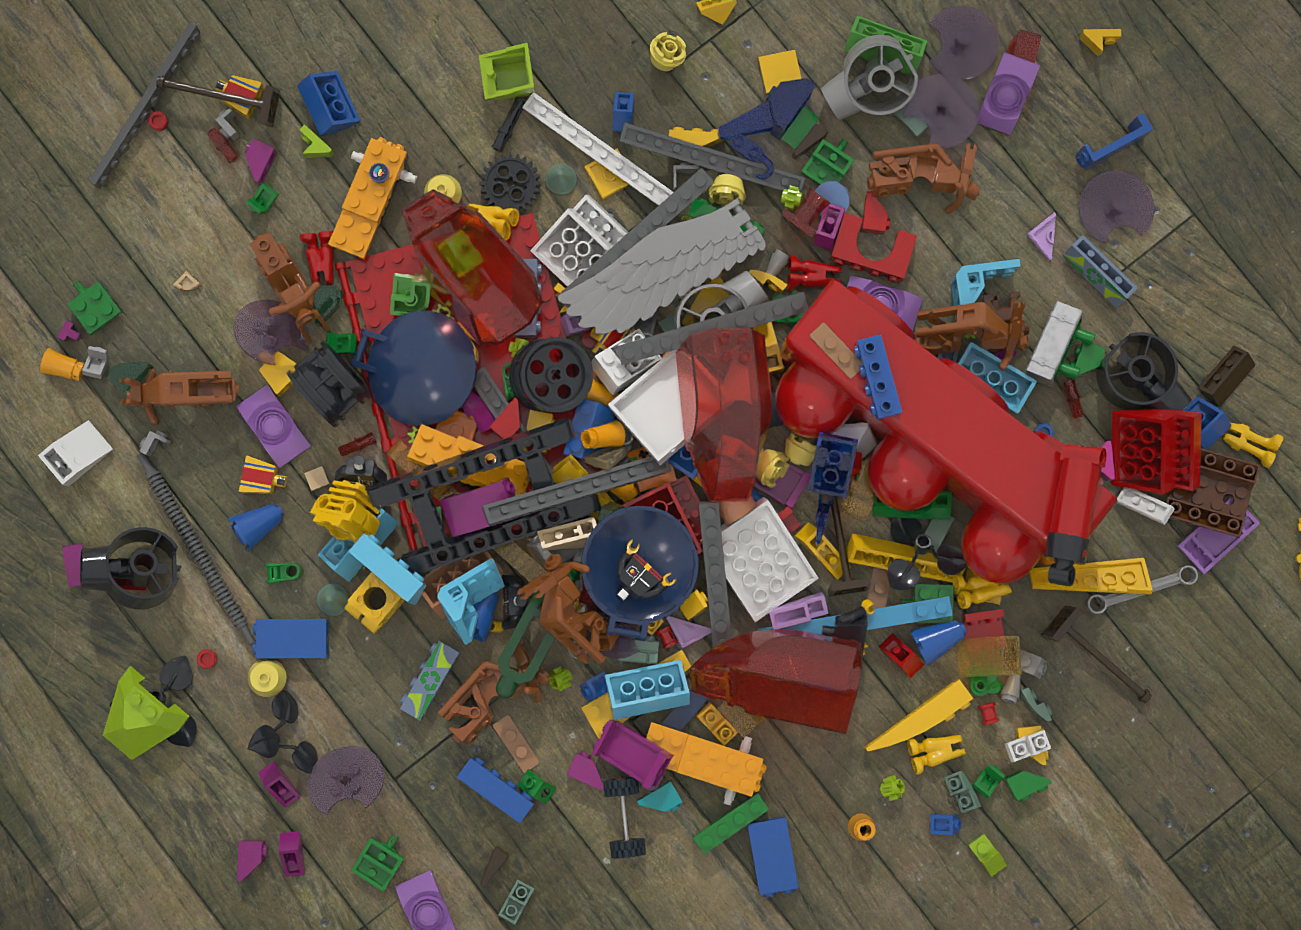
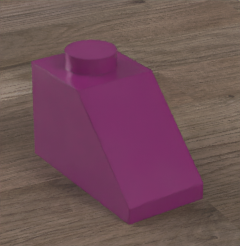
M253 139L252 143H249L245 149V156L255 182L261 186L276 157L277 151L275 148Z
M831 203L826 204L813 245L832 250L845 208Z
M583 751L580 754L576 753L567 776L603 790L604 785L595 761L591 759L592 755Z
M274 761L258 772L264 787L284 808L301 797L286 773Z
M300 831L280 833L278 852L285 877L305 875L303 843Z
M265 840L238 841L237 881L246 879L268 856V845H265Z

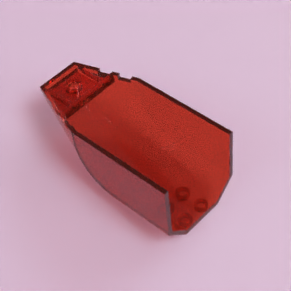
M434 189L401 209L416 257L428 282L444 305L479 345H500L532 323L543 304L535 273L481 213L469 210L466 205L458 204L452 198Z
M711 329L689 335L675 352L685 447L691 454L693 465L699 472L700 481L710 502L748 501L754 486L772 415V395L765 335L754 329Z
M787 629L761 630L743 634L712 648L690 667L692 692L715 701L717 698L727 701V706L730 707L737 705L745 708L744 712L751 715L846 734L859 689L862 670V643L855 640L840 639L835 636L829 637Z

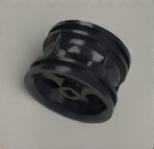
M566 338L538 339L525 344L516 352L509 368V383L515 397L527 408L539 412H564L575 408L587 397L593 382V368L587 353L577 343ZM552 349L557 350L560 354V359L556 363L552 362L549 358V353ZM534 360L542 365V371L539 374H534L530 370V364ZM569 364L573 368L572 378L566 374V367ZM555 371L554 376L556 378H551L553 376L551 372ZM538 383H544L547 386L546 393L541 397L535 392V387ZM561 385L567 387V395L563 399L557 394V390Z
M323 340L320 343L322 346L320 349L315 347L314 351L300 363L294 365V371L288 370L286 373L313 408L330 425L336 428L339 425L337 421H344V415L348 413L349 409L357 402L364 404V398L370 399L372 394L340 355Z

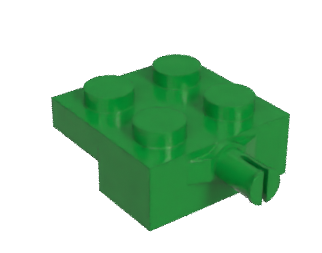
M823 139L801 171V174L819 186L827 181H837L840 183L854 162L853 158L843 152L849 143L847 141L844 143L845 140L841 139L838 146L835 147Z
M76 281L73 284L79 294L67 305L90 335H93L122 314V311L113 301L111 295L99 281L87 289L84 288L80 281Z
M916 584L913 587L912 599H900V602L913 603L949 596L953 615L954 585ZM953 616L912 623L941 624L953 621Z
M392 833L387 843L380 842L376 838L371 837L351 872L384 892L405 859L403 855L396 852L393 848L399 837H395V834Z

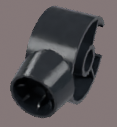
M1131 333L1121 340L1117 346L1112 343L1109 346L1111 351L1102 359L1100 366L1096 370L1097 383L1103 396L1110 403L1121 409L1182 411L1192 401L1177 380L1178 362L1172 348L1163 339L1150 333ZM1124 343H1140L1137 356L1131 358L1123 351L1116 358L1123 365L1120 372L1109 375V357ZM1148 347L1155 351L1163 362L1165 368L1164 385L1154 374L1155 366L1153 361L1146 356ZM1132 366L1140 369L1141 378L1134 375ZM1120 379L1127 387H1137L1152 401L1138 402L1130 400L1121 395L1114 388L1111 381Z
M149 527L129 529L117 536L110 545L81 549L80 586L84 589L107 591L116 602L131 609L143 610L156 607L171 596L179 579L177 578V572H180L182 566L177 565L176 562L178 546L167 534ZM134 542L153 544L150 551L138 550L131 558L109 559L117 549L126 544ZM157 547L162 549L172 559V584L165 590H162L154 577L155 574H167V563H158L157 557L154 554ZM143 565L147 567L149 571L141 572L137 570L135 566ZM113 578L128 579L136 587L147 586L152 595L140 596L129 593L122 589Z

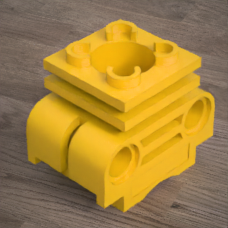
M346 480L342 482L333 481L332 484L337 488L330 487L329 491L334 495H321L310 511L312 515H315L313 521L316 524L325 527L334 538L342 541L352 540L356 543L363 534L375 536L380 525L379 519L373 515L379 514L380 511L372 507L366 487L360 483L351 484Z
M371 572L347 600L348 603L344 609L357 620H360L364 615L361 624L373 634H376L405 600ZM381 588L386 593V603L381 609L375 610L369 604V596L373 590Z

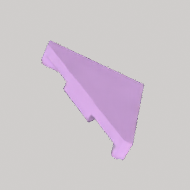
M1055 212L1027 234L1048 262L1052 259Z
M671 616L666 617L682 648L711 633V628Z

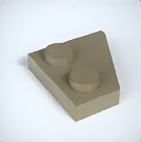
M622 446L606 447L584 455L585 463L593 465V467L609 470L627 455V451Z

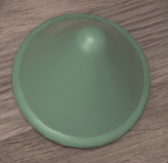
M566 164L553 165L546 173V186L554 194H568L576 186V173Z
M328 584L319 591L317 605L324 614L338 616L345 611L344 608L348 603L349 595L341 585Z

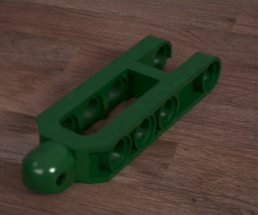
M538 591L534 593L497 661L501 677L496 685V693L504 699L512 697L519 685L533 681L555 640V637L547 631L526 672L518 673L509 668L508 662L514 651H516L530 621L534 616L540 619L541 610L538 608L545 594L541 598H534Z

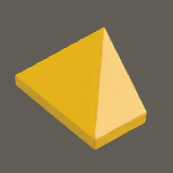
M703 0L696 2V5L702 15L723 25L737 1Z

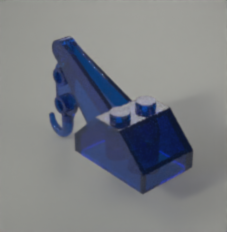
M808 78L780 82L777 87H772L765 103L721 125L717 132L718 137L722 140H729L730 146L748 160L766 165L768 168L767 173L764 175L756 174V177L759 179L769 178L774 172L773 162L765 155L758 144L746 136L770 131L771 135L780 140L812 96L816 84Z
M819 432L808 491L819 493L815 526H817L816 545L820 544L824 528L827 527L829 508L834 497L847 498L858 439ZM824 494L828 495L826 503H823Z

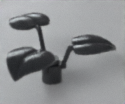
M893 518L891 523V536L893 540L900 544L915 543V554L910 564L900 559L893 561L889 565L887 570L889 586L895 590H907L914 587L920 579V571L913 567L919 554H927L929 550L938 559L937 566L940 571L947 575L960 573L967 567L961 549L954 545H943L939 548L937 555L934 546L931 545V538L926 534H922V525L917 519Z
M186 656L177 657L162 668L159 680L162 684L168 686L161 688L160 691L157 689L150 691L162 704L166 703L165 691L170 690L171 687L180 691L190 685L193 673L188 658ZM190 716L182 728L168 737L167 740L178 746H192L197 735V725L193 717Z
M281 690L272 701V712L277 719L282 720L281 723L274 729L269 725L260 726L253 734L247 749L265 758L276 756L279 748L294 749L292 760L295 766L307 774H314L317 770L318 757L316 749L311 743L303 741L299 743L298 747L296 745H279L280 736L275 732L285 722L292 724L298 717V706L295 699L286 690Z

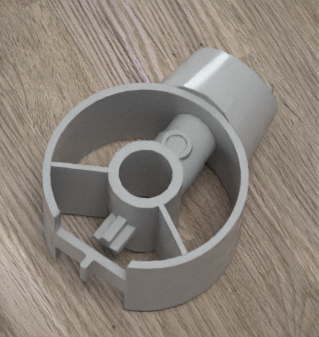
M872 35L858 41L847 53L843 62L842 72L821 87V91L837 119L840 121L861 111L874 115H886L903 108L913 97L918 83V75L910 62L913 56L911 53L906 55L899 40L891 36ZM878 46L877 58L867 63L865 72L848 82L850 67L857 56L869 48ZM883 46L894 47L902 53L911 69V76L907 85L896 80L894 76L896 71L903 68L900 60L896 58L888 62L883 59ZM878 70L887 71L883 79L875 80L872 78L873 74ZM892 86L902 91L896 98L884 103H870L860 99V97L872 91H888Z
M744 271L722 285H703L688 292L676 308L674 329L680 328L681 311L697 317L698 323L704 321L705 316L709 312L722 316L769 302V299L752 275ZM715 288L729 294L726 299L721 300L712 308L701 311L700 314L683 308L687 299L701 289ZM750 328L742 330L737 342L730 349L720 354L717 338L711 339L713 355L698 352L694 345L689 347L694 352V355L700 357H724L736 351L744 343Z

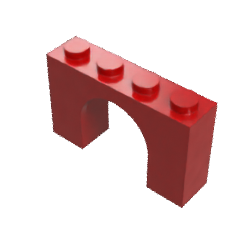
M844 213L829 260H832L834 264L844 266V264L851 266L852 270L862 272V270L868 271L869 275L874 277H887V280L893 283L902 282L917 235L899 230L890 255L883 260L872 261L860 254L856 244L863 218Z

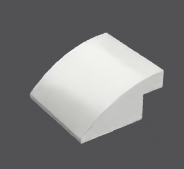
M585 195L573 209L568 208L530 251L566 286H569L621 240L628 231L590 195Z

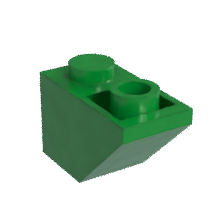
M1082 342L1080 345L1077 344L1073 353L1076 357L1074 362H1070L1069 365L1080 368L1078 376L1090 372L1100 366L1106 349L1093 343L1092 345Z
M1019 770L1004 778L1013 799L1016 801L1020 800L1021 802L1031 798L1030 794L1036 791L1041 793L1047 790L1048 785L1052 783L1050 779L1023 770Z

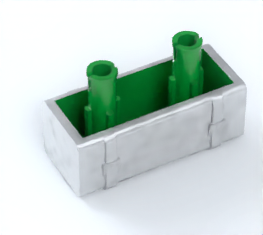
M1056 301L1033 354L1029 358L1025 369L1026 375L1049 387H1053L1059 373L1076 380L1080 368L1064 363L1073 340L1077 339L1092 345L1096 336L1095 333L1093 334L1080 328L1083 320V311Z

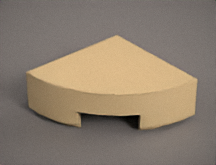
M185 271L173 285L180 290L191 291L198 288L201 284Z

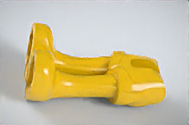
M1230 423L1231 427L1228 431L1241 437L1238 438L1225 434L1222 440L1236 451L1242 449L1255 455L1261 460L1264 467L1270 468L1276 457V454L1273 452L1279 449L1283 436L1276 434L1271 438H1265L1250 431V427L1247 425ZM1247 440L1255 442L1270 451L1259 449L1248 443Z

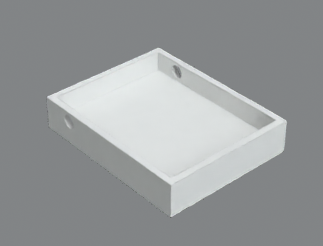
M683 347L669 352L611 401L608 406L655 461L662 465L729 408L734 401L732 396L687 347Z
M765 497L758 500L756 507L742 518L729 525L723 524L721 526L726 581L754 622L819 579L778 514Z

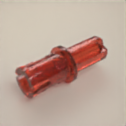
M216 128L208 131L207 135L217 146V151H221L229 163H232L239 157L229 145V141L225 140Z
M1076 381L1064 382L1067 394L1066 402H1069L1073 418L1083 417L1084 414L1080 403L1081 396H1079Z
M370 432L357 439L355 437L354 441L340 446L338 450L341 456H346L357 450L361 452L362 449L377 442L373 433Z

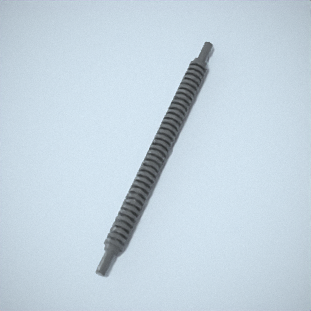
M145 454L137 455L146 471L145 479L151 485V489H154V494L159 498L158 500L161 502V505L164 506L163 509L169 515V519H172L171 522L177 528L176 531L179 532V536H182L181 539L187 545V549H190L189 552L195 558L194 561L198 562L197 566H201L199 569L205 575L204 578L208 579L207 583L210 584V588H213L212 591L216 592L215 596H219L217 599L221 601V605H224L222 608L224 610L227 609L225 613H230L227 615L228 618L233 617L230 619L231 623L235 622L233 626L241 630L249 645L253 644L256 640L247 627V618L243 617L245 615L244 612L240 613L242 609H237L240 607L239 604H235L237 601L231 595L232 592L228 591V586L225 587L227 584L223 582V578H220L221 574H217L219 572L216 569L217 567L213 565V561H210L211 557L208 556V552H205L206 549L202 548L203 544L198 539V535H195L196 532L190 526V522H187L188 519L184 518L186 515L180 509V505H177V500L172 496L173 494L170 492V489L167 488L168 485L162 479V475H159V470L156 471L155 468H152Z

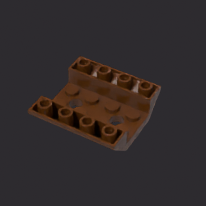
M1201 448L1200 487L1195 489L1193 494H1189L1184 489L1174 488L1168 492L1165 503L1173 506L1175 509L1170 518L1240 538L1252 489L1256 483L1261 465ZM1231 496L1233 498V504H1225L1223 502V497Z

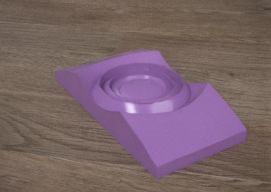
M1004 52L975 122L1011 135L1040 65Z
M850 276L847 287L853 286L872 295L894 311L913 331L917 312L920 309L923 298L904 290L881 285L872 280Z
M268 384L236 406L279 468H282L312 447Z
M1228 498L1224 503L1227 505L1233 504V498ZM1246 510L1245 522L1240 538L1197 526L1177 547L1204 575L1260 523Z
M432 870L395 886L403 910L413 930H457Z

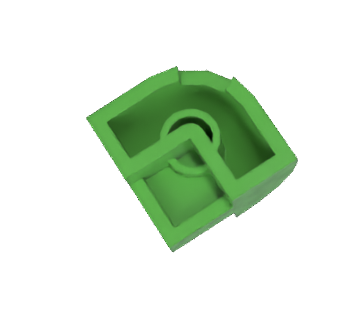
M395 273L390 314L402 316L414 311H425L430 302L431 279L415 273L414 276Z

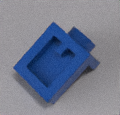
M605 671L580 685L581 693L588 702L607 692L605 675L607 674Z
M930 814V834L955 835L961 830V819H959L958 814Z

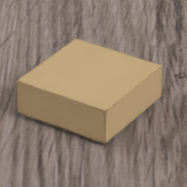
M323 466L304 473L311 491L330 484Z

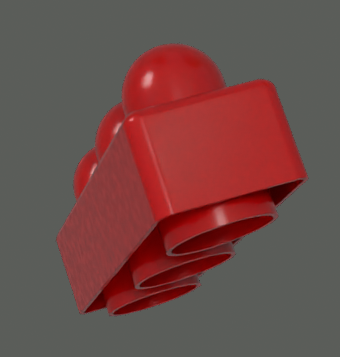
M832 279L787 335L780 349L782 362L788 367V370L781 377L775 392V406L782 423L793 433L806 438H822L831 435L839 430L850 416L857 422L869 423L873 434L881 440L873 451L868 463V480L874 494L880 501L891 508L912 511L929 505L938 497L943 489L952 492V496L974 512V515L963 530L961 551L968 568L979 578L991 583L1007 584L1023 578L1033 569L1037 562L1043 565H1052L1055 561L1045 558L1044 553L1062 467L1060 455L1064 443L1040 431L1032 432L1008 413L1009 407L1007 403L981 378L954 361L945 358L939 360L915 341L916 336L911 328L881 301L859 288L853 286L846 288ZM822 323H825L853 353V347L856 346L857 340L881 334L902 413L881 420H876V416L872 417L870 405H872L871 398L866 396L864 386L867 385L865 377L862 378L859 371L850 379L812 340L810 334ZM1101 476L1089 537L1118 501L1110 491L1102 486L1103 479Z

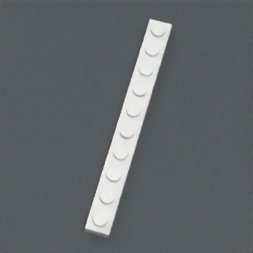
M532 93L522 108L658 206L674 193L537 94Z

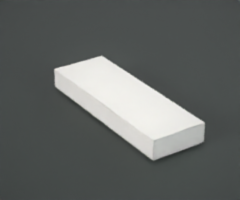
M1124 487L1117 497L1118 504L1163 525L1166 524L1175 510L1173 506L1136 489Z

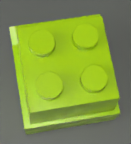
M528 43L479 55L485 100L494 98L495 101L515 97L531 96L535 92Z

